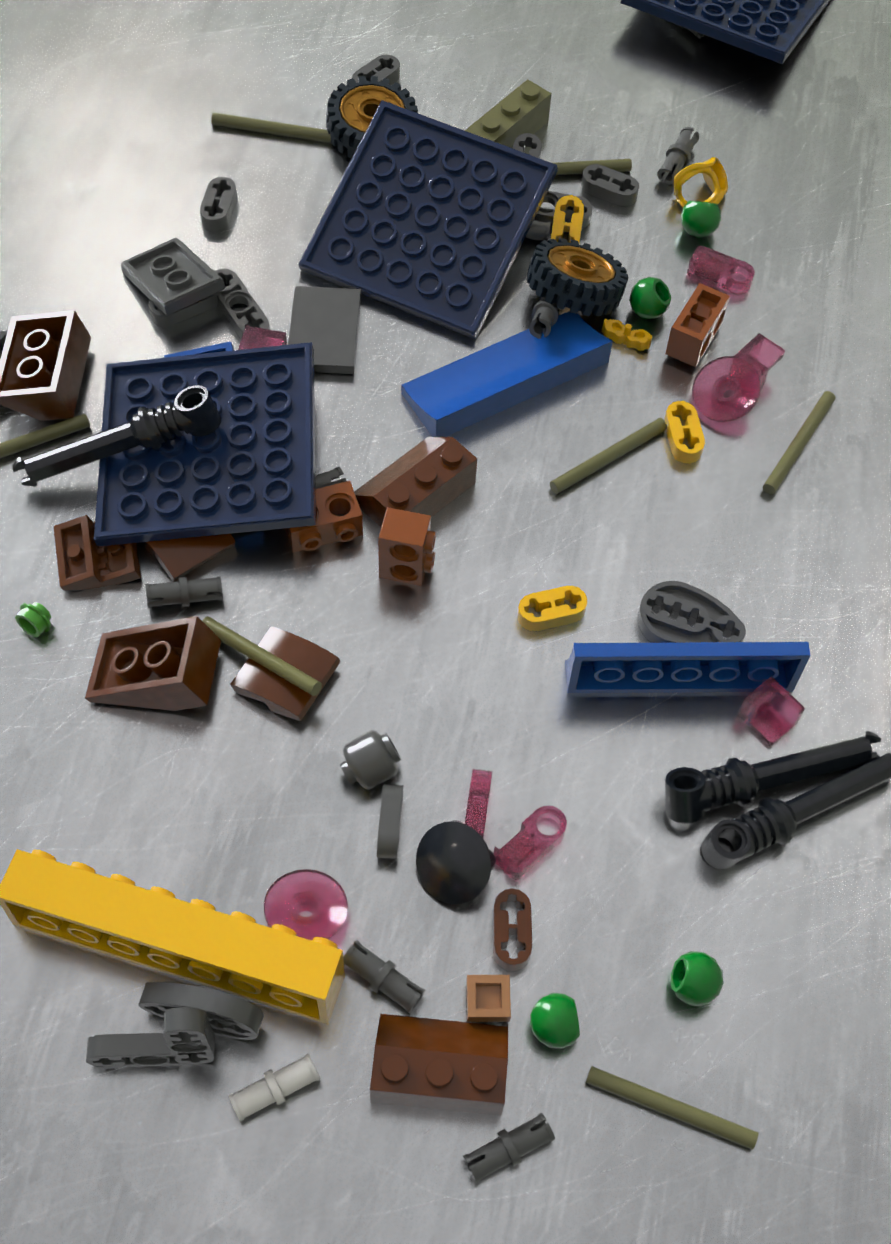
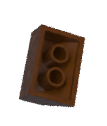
M75 310L11 317L0 358V405L40 421L74 417L91 342V335Z
M427 437L354 491L360 509L380 527L382 526L387 507L430 515L432 517L476 483L478 458L453 437Z
M380 1014L370 1084V1102L501 1116L506 1092L508 1026Z

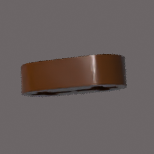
M511 888L500 892L495 899L493 908V954L495 961L500 967L508 971H517L527 965L531 956V903L524 892ZM507 902H515L517 909H523L517 912L516 924H509L508 911L501 910L506 908ZM509 935H516L517 948L524 949V951L518 952V956L515 959L509 958L508 951L501 950L507 948Z

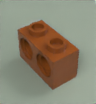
M699 283L671 327L665 354L696 367L723 323L730 295Z
M351 481L316 489V525L286 528L293 553L303 550L312 551L322 545L338 541L348 542L355 537L363 535V516Z
M387 507L378 537L379 578L422 586L425 573H432L435 561V552L433 550L436 532L431 531L430 515Z

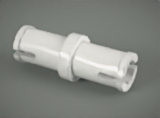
M309 1054L304 1055L305 1057L274 1073L270 1069L263 1073L264 1078L235 1093L229 1094L230 1102L239 1121L244 1120V1118L274 1102L280 1105L286 1102V1096L314 1081L321 1080Z

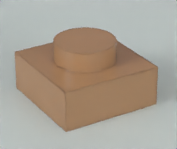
M467 975V1022H510V975Z

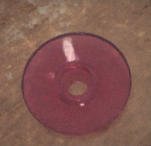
M724 356L707 363L696 375L692 387V397L697 409L705 417L718 422H730L742 418L754 408L761 394V380L755 367L747 360L735 356ZM732 389L735 391L731 397H723L726 390Z
M310 869L292 871L278 878L268 889L264 900V916L270 928H272L273 924L284 925L293 929L297 933L296 936L308 940H313L314 937L326 939L333 937L343 926L348 910L347 897L341 885L331 876ZM302 911H309L313 915L304 917L298 914Z

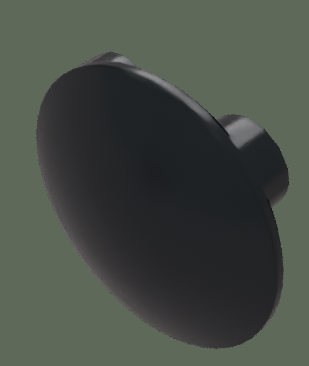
M457 820L443 822L429 829L422 837L416 853L417 872L423 886L436 899L449 904L466 903L479 896L487 886L491 871L494 869L496 862L494 853L488 849L482 836L469 825Z

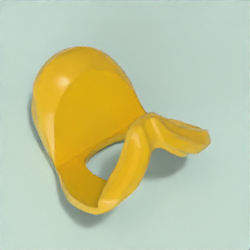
M712 157L703 163L691 164L675 175L674 195L682 208L687 204V201L682 196V185L698 173H703L706 184L713 192L711 197L702 202L720 203L728 191V181L725 170L718 158Z

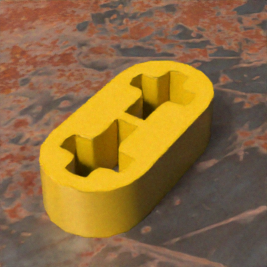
M567 195L558 200L555 206L551 239H555L558 242L559 238L563 239V232H569V242L576 240L580 244L584 205L578 197ZM568 206L573 207L575 212L572 214L571 223L565 222L566 214L564 211L567 210Z
M673 402L668 406L664 418L667 424L666 434L671 453L677 461L691 464L700 459L705 446L698 413L695 407L688 402ZM675 416H681L682 420H686L685 426H682L680 418ZM685 438H687L689 447L693 449H688L687 445L683 444Z
M563 586L526 595L519 603L518 622L529 631H541L578 622L584 617L587 596L583 590L575 586ZM564 600H570L571 604H576V608L570 609L569 605H564ZM529 608H535L536 612H541L540 617H535L533 613H528Z

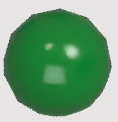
M689 200L681 213V224L684 230L690 236L696 238H706L712 235L718 229L721 222V211L716 203Z
M647 277L639 280L632 287L629 301L632 310L640 318L651 320L661 317L668 310L671 294L667 285L661 279Z
M690 951L681 955L675 961L671 972V988L676 997L692 1006H704L711 1003L720 994L724 984L723 970L716 959L704 952Z
M550 993L541 997L533 1007L530 1014V1027L533 1035L541 1043L549 1048L563 1049L574 1044L579 1038L580 1028L575 1000L570 996L562 993Z

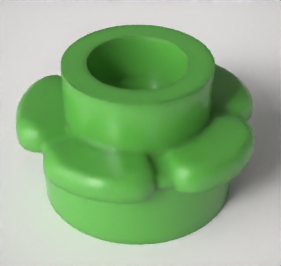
M35 602L33 604L23 603L20 606L21 611L15 616V619L26 633L33 637H39L44 631L48 632L50 630L51 614L43 605Z

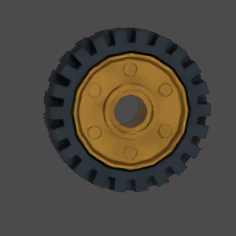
M365 76L358 77V83L353 78L347 80V85L341 83L338 85L337 91L333 90L327 103L326 128L328 134L331 135V143L333 146L338 145V151L342 154L348 150V157L352 158L382 100L418 113L414 97H410V92L406 88L401 90V85L397 82L391 86L390 79L383 78L382 82H378V76H371V81H367Z
M559 238L558 242L555 239H549L548 242L544 240L540 245L536 246L527 273V283H530L529 287L531 290H536L535 294L540 298L546 297L545 301L549 304L557 303V308L564 310L567 307L570 308L571 313L577 314L578 311H581L583 315L590 316L592 312L595 316H602V313L607 315L611 311L614 312L619 306L628 281V274H626L627 270L625 267H621L622 263L618 260H613L614 257L609 253L602 254V249H591L590 244L584 243L579 245V242L576 240H571L568 243L566 239Z

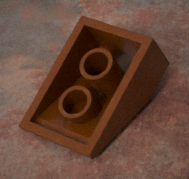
M198 616L102 633L85 699L94 703L172 711L207 706L221 639Z

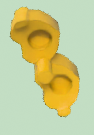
M604 319L602 333L616 344L623 343L628 348L643 351L650 348L652 335L643 329L631 331V324L624 325L619 320Z

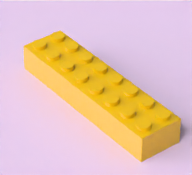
M35 849L32 853L16 850L0 884V905L13 925L329 1024L345 978L343 950L338 949V945L333 941L322 937H314L313 940H308L296 936L297 933L293 929L284 925L273 924L272 928L257 924L253 917L242 912L234 911L231 915L215 911L216 908L212 904L203 900L192 899L189 903L176 899L172 892L161 887L153 886L151 890L135 886L134 881L122 875L112 874L110 878L96 874L92 867L80 862H72L71 866L57 862V859L51 854Z

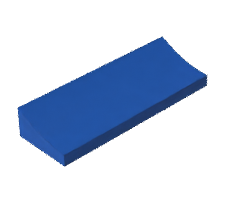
M568 311L558 316L557 322L551 327L550 334L545 338L542 333L541 339H538L531 335L529 329L402 384L401 394L432 437H447L609 363L613 341L594 330L578 313L575 314Z
M809 642L574 643L570 657L565 660L567 693L793 692L811 656Z

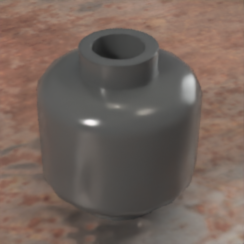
M371 730L344 746L343 755L346 761L340 763V767L351 785L358 781L365 789H373L397 774V763L401 761V757L387 733L380 735L377 731Z

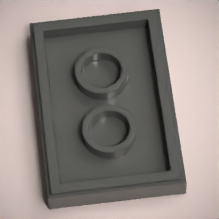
M176 237L120 263L122 273L166 316L225 289L223 279Z
M295 286L288 345L312 342L314 348V372L354 374L361 289Z

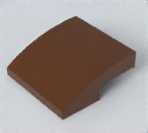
M88 515L53 526L59 583L63 591L94 589L141 578L136 543L97 546L94 541L95 521L93 522Z
M231 534L142 543L151 556L155 555L172 582L232 548L235 546L236 541Z
M272 626L258 644V646L321 682V690L341 662L339 657L317 644ZM250 658L247 659L230 683L235 693L265 702L271 712L299 721L303 719L319 693L316 696L310 695Z

